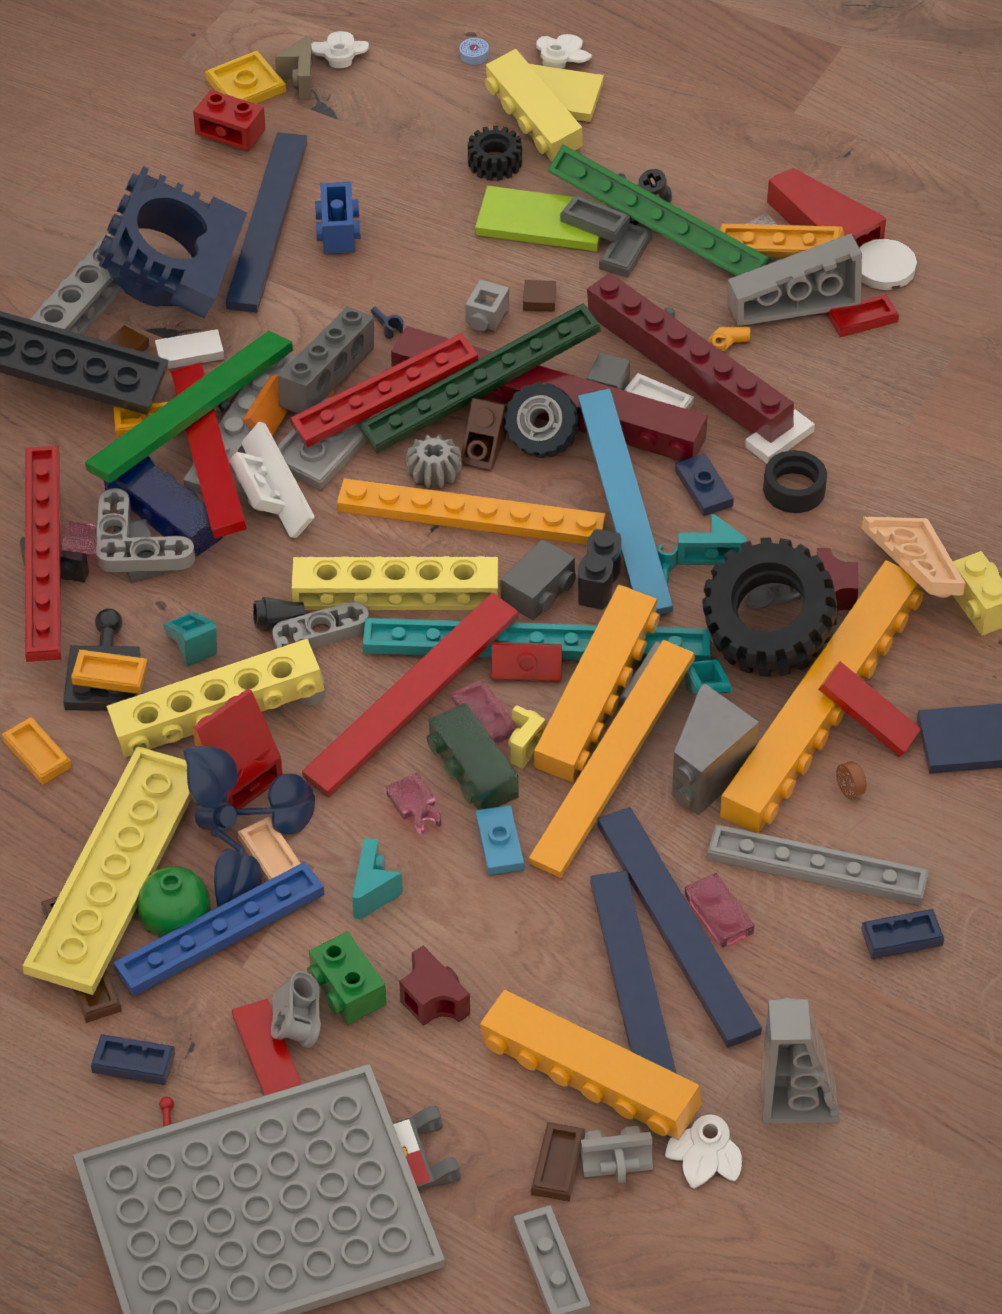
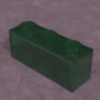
M467 703L429 719V735L426 736L429 748L433 754L441 756L447 774L451 779H457L461 785L462 794L469 804L474 803L478 810L499 807L519 798L518 774Z

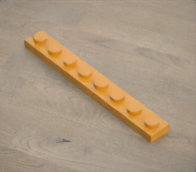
M345 478L337 500V512L587 545L588 538L594 530H604L606 513Z

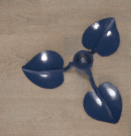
M196 746L183 750L187 764L188 789L193 801L197 804L194 814L195 822L200 828L211 830L212 836L219 837L234 848L223 850L216 861L214 887L216 902L219 907L262 884V872L257 859L253 856H244V847L223 831L228 830L235 824L237 816L272 814V826L275 831L281 834L297 833L309 823L313 815L315 795L313 794V789L301 776L287 773L279 775L270 785L268 800L271 807L234 809L230 803L225 802L229 799L227 792L232 790L238 782V770L234 759L227 752L219 748Z

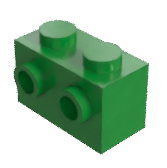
M348 931L309 950L310 966L307 967V973L317 980L319 987L321 986L326 993L325 998L331 1011L335 1015L340 1013L347 1025L387 1005L384 981Z

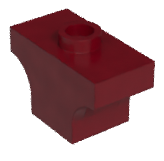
M817 548V556L823 561L825 570L829 571L833 580L838 604L837 611L851 610L858 597V562L841 561L832 554L831 548Z
M424 945L412 952V972L399 981L400 1002L423 1026L438 1017H450L460 1022L469 1016L470 993L460 984L458 976L449 966L444 967Z

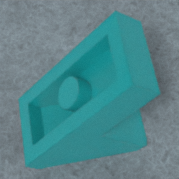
M711 514L710 533H678L677 565H715L716 563L723 565L725 563L723 555L731 549L735 553L742 550L741 544L747 542L746 537L715 514Z
M192 611L163 623L167 637L177 642L186 666L205 660L217 653V631L214 621Z
M364 838L352 896L354 919L364 918L399 897L403 892L401 872L384 870L385 855L379 854L378 839Z

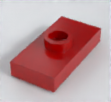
M492 643L491 679L561 681L562 644Z

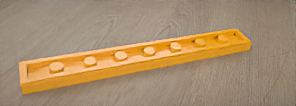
M665 640L661 642L529 857L530 865L559 878L563 877L695 660L694 652Z

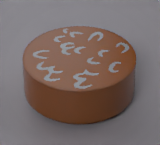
M850 761L839 765L836 770V777L842 793L849 799L863 795L866 791L867 783L865 774L859 764Z

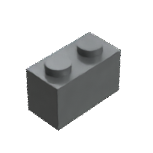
M542 539L501 578V599L519 613L534 620L542 611L546 612L549 610L554 600L563 591L569 590L576 579L575 557Z

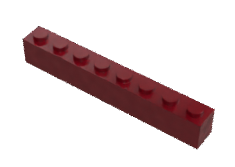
M609 272L587 288L588 310L598 323L753 434L756 432L772 443L794 427L793 401Z

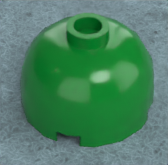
M167 866L156 870L146 878L139 890L137 909L139 920L148 933L150 930L153 933L159 934V938L210 912V894L203 879L190 869L180 866Z

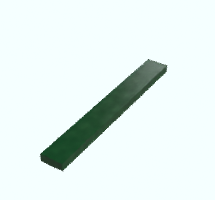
M582 303L359 424L360 430L376 454L466 406L472 402L473 398H480L596 335L601 332L600 324L585 304Z

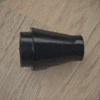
M262 597V600H255L253 603L255 628H263L264 631L273 629L281 621L305 615L303 602Z

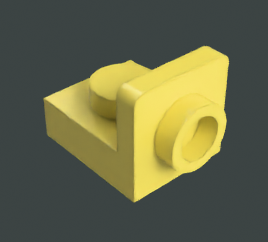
M516 705L512 709V730L514 732L509 739L508 746L511 748V764L523 769L534 755V750L545 730V719L535 711L526 710Z

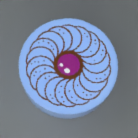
M469 38L460 44V58L467 64H482L489 58V45L481 38Z

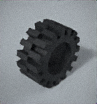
M487 126L483 127V132L475 131L474 136L471 135L468 142V166L471 167V172L473 174L477 172V177L481 179L486 175L487 180L492 181V177H497V181L503 180V175L508 179L512 177V172L517 174L519 168L522 167L521 137L516 136L514 130L508 133V128L504 126L502 130H498V126H493V130H489ZM490 152H500L501 154H489V153H490Z

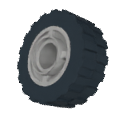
M537 382L534 385L522 387L523 389L519 392L517 391L513 395L512 400L508 402L506 406L508 407L507 412L504 413V419L506 420L505 429L510 435L508 437L519 449L531 456L535 455L538 458H544V456H556L559 452L563 453L570 444L572 445L575 440L574 437L579 431L578 422H580V416L577 414L578 408L576 404L561 388L555 387L550 383L542 384ZM541 413H548L549 422L547 425L537 428L535 426L536 417Z

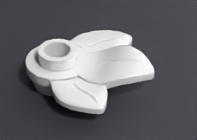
M345 31L331 33L328 35L327 41L312 43V53L316 56L325 57L329 61V66L333 68L350 66L355 55L365 53L369 49L367 41H354L353 35Z
M563 34L557 39L542 36L536 43V48L541 51L542 63L547 67L562 69L566 66V62L583 63L592 58L590 53L581 50L583 40L576 35Z
M708 1114L699 1117L693 1123L692 1128L684 1131L679 1140L671 1137L667 1144L665 1157L671 1160L683 1161L684 1176L693 1189L706 1183L716 1171L724 1178L735 1182L742 1168L741 1151L729 1139L730 1132L727 1123L717 1115ZM708 1127H712L717 1130L718 1134L716 1137L708 1139L703 1135V1131Z

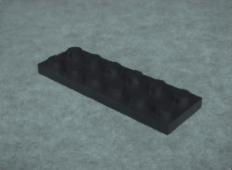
M0 311V373L144 415L149 414L167 371L168 359Z

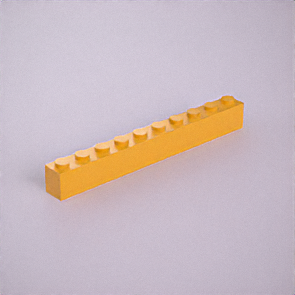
M885 560L722 794L721 818L756 833H760L766 823L771 824L774 821L779 810V803L783 798L788 799L795 788L796 778L799 774L804 775L808 771L813 753L816 749H823L827 742L830 728L832 725L837 727L844 716L845 711L818 690L821 684L840 661L861 679H870L876 669L877 659L880 655L885 656L888 653L893 642V636L896 632L901 633L904 630L908 621V614L912 609L917 610L923 600L924 592L921 591V586L901 566Z

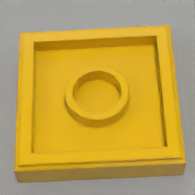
M258 51L205 71L206 80L215 91L254 104L286 92V83Z

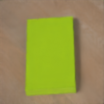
M488 185L475 226V235L596 252L601 239L597 235L560 221V213L573 197ZM588 199L590 201L608 207V205L604 204L599 200Z

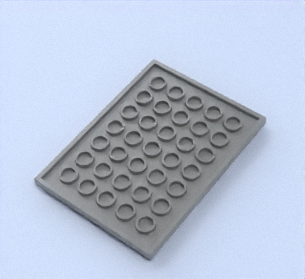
M370 1064L73 1154L122 1314H300L445 1267V1258Z

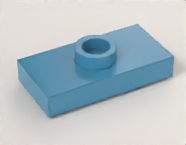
M511 805L475 810L488 875L524 870V861Z

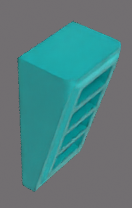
M717 659L695 661L685 674V686L687 690L695 695L698 694L703 684H707L719 694L732 692L731 683Z

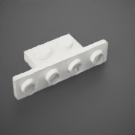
M258 422L241 443L246 454L236 452L229 462L235 472L236 479L242 485L248 497L249 504L257 511L278 514L288 535L292 538H297L312 522L314 514L267 425L263 422Z

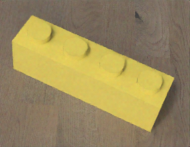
M517 49L486 64L487 78L484 81L488 91L492 95H497L506 113L512 114L517 119L521 131L532 137L537 150L541 154L545 153L553 162L562 144L574 151L583 146L582 126Z

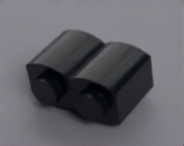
M596 529L589 536L587 555L581 560L578 568L579 605L603 610L609 604L612 598L613 583L618 578L621 569L620 533Z

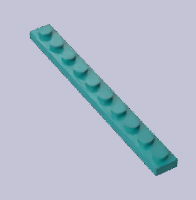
M365 618L363 653L426 655L461 621ZM513 623L494 642L562 644V660H580L598 625ZM657 627L654 633L648 632L645 638L647 645L640 661L635 659L634 662H643L655 642L661 644L663 640L694 652L695 660L693 662L710 660V632L708 629ZM492 643L478 657H492Z

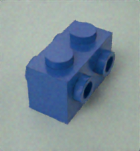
M351 182L320 183L321 201H315L316 220L322 219V222H316L317 241H323L324 254L355 252V239H361L360 220H353V218L359 217L358 199H352Z

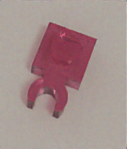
M418 772L386 786L387 796L403 820L411 816L414 817V827L419 834L425 833L424 820L430 819L434 821L437 827L442 826L441 813L434 807L435 796Z

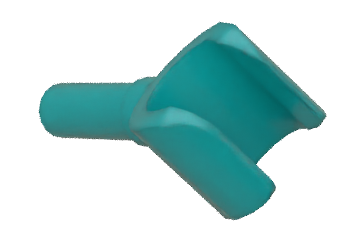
M660 544L657 552L668 586L669 572L677 565L678 547L674 545L673 552L665 553L662 551L663 544Z

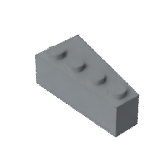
M848 234L728 279V307L737 326L826 313L832 308L861 304L862 252L852 234Z
M785 997L778 1000H768L760 1080L763 1123H840L836 1081L808 999Z

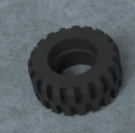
M771 537L760 538L761 544L752 545L749 540L741 544L742 550L735 553L731 549L724 554L725 563L723 565L716 563L711 570L713 579L706 580L704 586L706 597L702 599L707 628L713 644L718 651L723 652L724 659L732 665L738 662L740 670L750 674L753 668L758 669L760 676L770 677L771 671L779 670L780 676L791 674L789 668L798 665L800 670L809 666L808 658L810 656L818 658L824 649V642L828 643L834 635L833 626L837 625L838 604L833 580L829 571L825 570L823 561L817 555L811 557L809 548L802 544L793 548L791 540L780 538L779 543H772ZM780 583L794 588L801 594L803 608L800 614L792 623L782 629L758 631L746 626L739 618L738 608L741 601L751 590L758 586Z

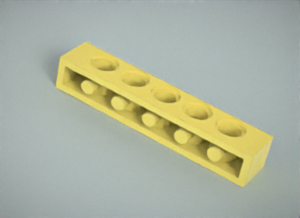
M293 557L292 599L293 602H303L304 610H323L348 602L361 603L368 610H474L492 592L498 596V557Z
M304 639L108 705L107 709L123 756L126 758L133 755L137 746L150 750L194 735L193 727L197 725L200 719L211 715L225 705L231 697L238 696L247 688L252 690L261 712L278 708L283 704L301 698L310 697L325 689L320 668L309 641Z

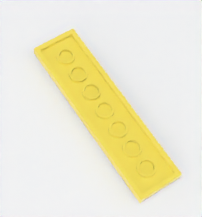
M137 746L23 964V973L25 975L91 995L94 994L138 906L141 886L146 878L156 871L192 799L187 783L186 760Z

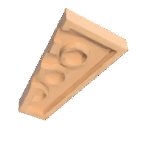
M863 517L861 529L930 595L946 598L950 595H963L965 582L928 519Z

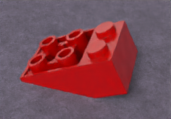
M249 688L238 696L231 697L225 705L211 715L200 719L197 725L193 727L195 747L210 746L219 748L227 752L234 759L238 770V782L232 790L227 792L229 799L225 801L230 803L234 809L245 807L267 791L274 779L283 774L280 753L254 694Z

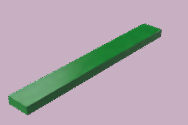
M563 144L547 170L557 178L613 209L629 215L631 219L734 276L768 265L771 260L762 253Z
M268 330L85 462L86 470L108 483L113 482L293 351L292 341Z

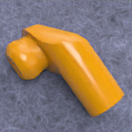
M719 327L709 337L708 342L724 352L733 343L750 342V327Z

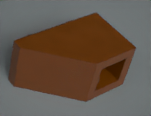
M483 398L472 399L461 452L462 464L489 470L493 469L507 434L505 429L506 420L504 419V413L507 412L508 408L506 403Z

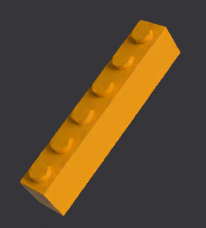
M618 584L534 750V768L574 783L579 771H583L591 758V752L589 751L593 743L599 744L605 731V724L603 723L606 716H613L619 702L617 694L620 688H627L633 674L631 666L634 660L640 661L647 645L645 638L648 632L654 633L658 626L660 614L656 613L657 598Z
M503 990L480 1023L484 1043L492 1052L499 1055L505 1053L517 1059L524 1068L531 1071L537 1069L549 1075L556 1084L563 1087L569 1085L581 1091L590 1101L594 1103H600L601 1101L613 1107L622 1117L626 1119L635 1118L647 1124L658 1135H669L679 1140L702 1106L700 1085L509 991Z

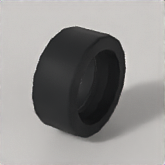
M798 450L781 452L773 456L765 467L763 492L766 500L773 507L784 512H808L819 506L825 497L827 470L820 459L808 452ZM786 474H802L810 478L815 484L806 489L794 490L781 486L776 479Z

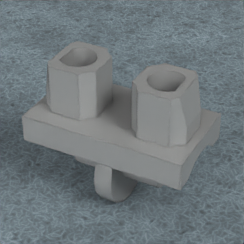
M639 1126L625 1127L621 1131V1135L606 1137V1134L601 1130L587 1131L585 1139L581 1140L584 1178L615 1174L617 1183H626V1173L653 1170L651 1133H643Z

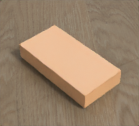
M270 817L238 831L239 841L249 856L257 859L266 881L301 864L281 833L274 830Z

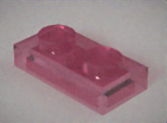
M717 872L685 887V897L722 948L754 934L755 925Z

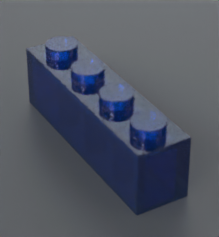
M149 456L113 482L108 483L104 481L106 491L114 488L124 490L129 496L131 511L142 520L146 519L147 524L162 536L189 538L194 545L195 558L223 539V537L214 538L205 503L198 498L194 491L186 489L179 484L170 472H164L156 466Z

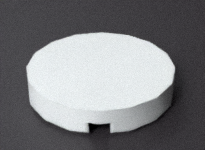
M876 239L864 243L859 248L862 252L861 282L874 289L892 290V286L900 285L901 288L914 278L917 266L914 252L903 243L890 239Z

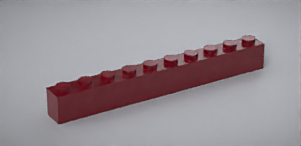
M406 326L391 350V366L393 367L449 338ZM472 345L479 359L493 352ZM540 365L480 397L508 404L514 397L513 395L517 391L522 390V387L526 385H534L537 382L553 384L555 387L561 388L572 398V401L578 408L577 414L580 416V422H578L579 431L587 433L578 395L610 389L626 445L678 461L696 457L707 435L708 415ZM541 413L536 418L549 421V414Z

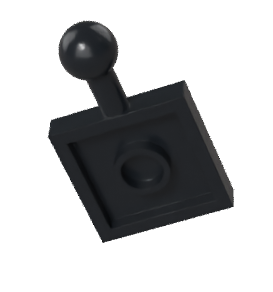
M106 608L97 614L95 625L101 633L99 646L70 645L63 701L65 710L108 711V705L136 696V693L72 685L71 676L79 649L140 658L139 646H113L114 634L120 631L123 624L122 617L118 611Z

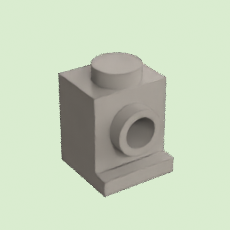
M479 280L465 304L466 323H469L477 331H485L486 328L495 331L503 316L509 312V287ZM486 295L496 298L495 302L487 300Z

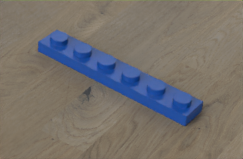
M303 862L198 917L193 922L183 925L113 962L114 970L134 997L325 895L324 886L306 862Z

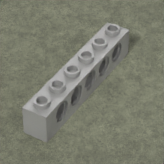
M103 238L97 241L92 251L78 262L75 270L66 279L61 281L57 290L43 301L39 310L29 318L30 320L82 335L89 329L123 290L112 279L108 269L99 266L102 256L99 255L98 250Z

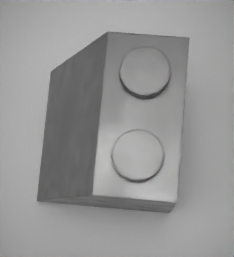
M703 684L698 691L674 751L672 796L681 806L688 807L697 815L702 813L724 793L757 745L759 722L707 684Z

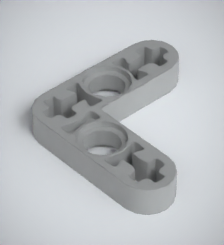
M114 488L100 495L96 556L98 566L106 572L184 570L192 566L195 561L193 542L189 538L182 536L129 538L131 508L128 494L124 490ZM115 503H117V514L111 512V508ZM111 526H118L122 528V530L116 534H108L105 532V530ZM143 550H151L154 552V554L149 558H140L137 556V554ZM160 551H164L165 556H161ZM182 551V555H177V552Z
M348 602L281 621L274 626L272 631L274 648L277 649L289 645L285 635H289L294 643L308 639L311 649L359 636L364 633L365 618H369L368 609L361 603ZM337 620H338V623H339V627H336V621H337ZM317 624H326L330 627L328 631L323 633L312 630ZM321 673L322 681H323V685H324V689H325L324 677H323V675H322V673ZM325 690L297 701L303 705H315L324 699Z

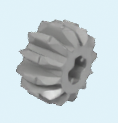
M426 434L424 441L415 439L413 447L408 448L406 454V466L409 476L413 477L416 485L425 483L427 489L432 485H437L442 489L444 482L453 484L455 476L460 475L462 469L459 447L455 446L452 439L443 441L441 434L436 438H430Z

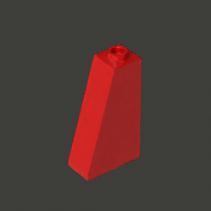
M792 168L769 179L767 203L790 225L842 227L844 236L852 234L859 248L869 241L884 239L886 218L883 215L801 171Z

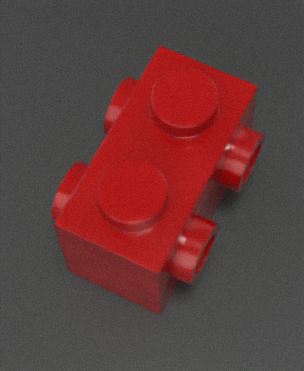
M210 90L193 111L196 135L248 152L266 130L263 106L214 90Z

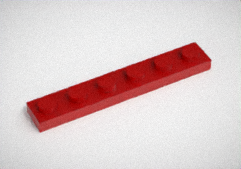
M460 333L291 417V424L306 448L413 396L479 360L478 354L464 334Z

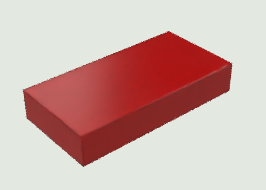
M887 294L862 300L861 304L832 308L827 315L839 337L899 321V314Z

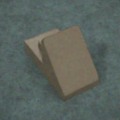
M304 37L275 57L276 73L282 80L293 79V87H299V99H311L312 42L311 37Z

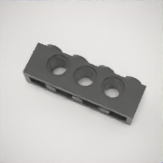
M346 307L278 375L279 406L299 414L321 403L374 348V317Z

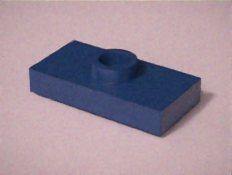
M706 454L675 463L676 474L703 516L733 506V496Z
M933 909L862 922L861 931L871 959L943 946L944 936Z
M101 1034L91 1063L92 1073L166 1085L175 1056V1047Z

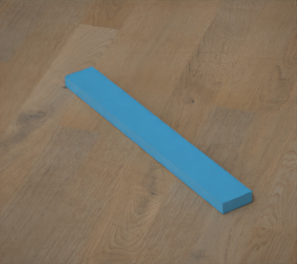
M605 389L578 395L581 413L615 532L621 535V554L631 589L657 598L656 613L661 615L673 612V604L611 390Z

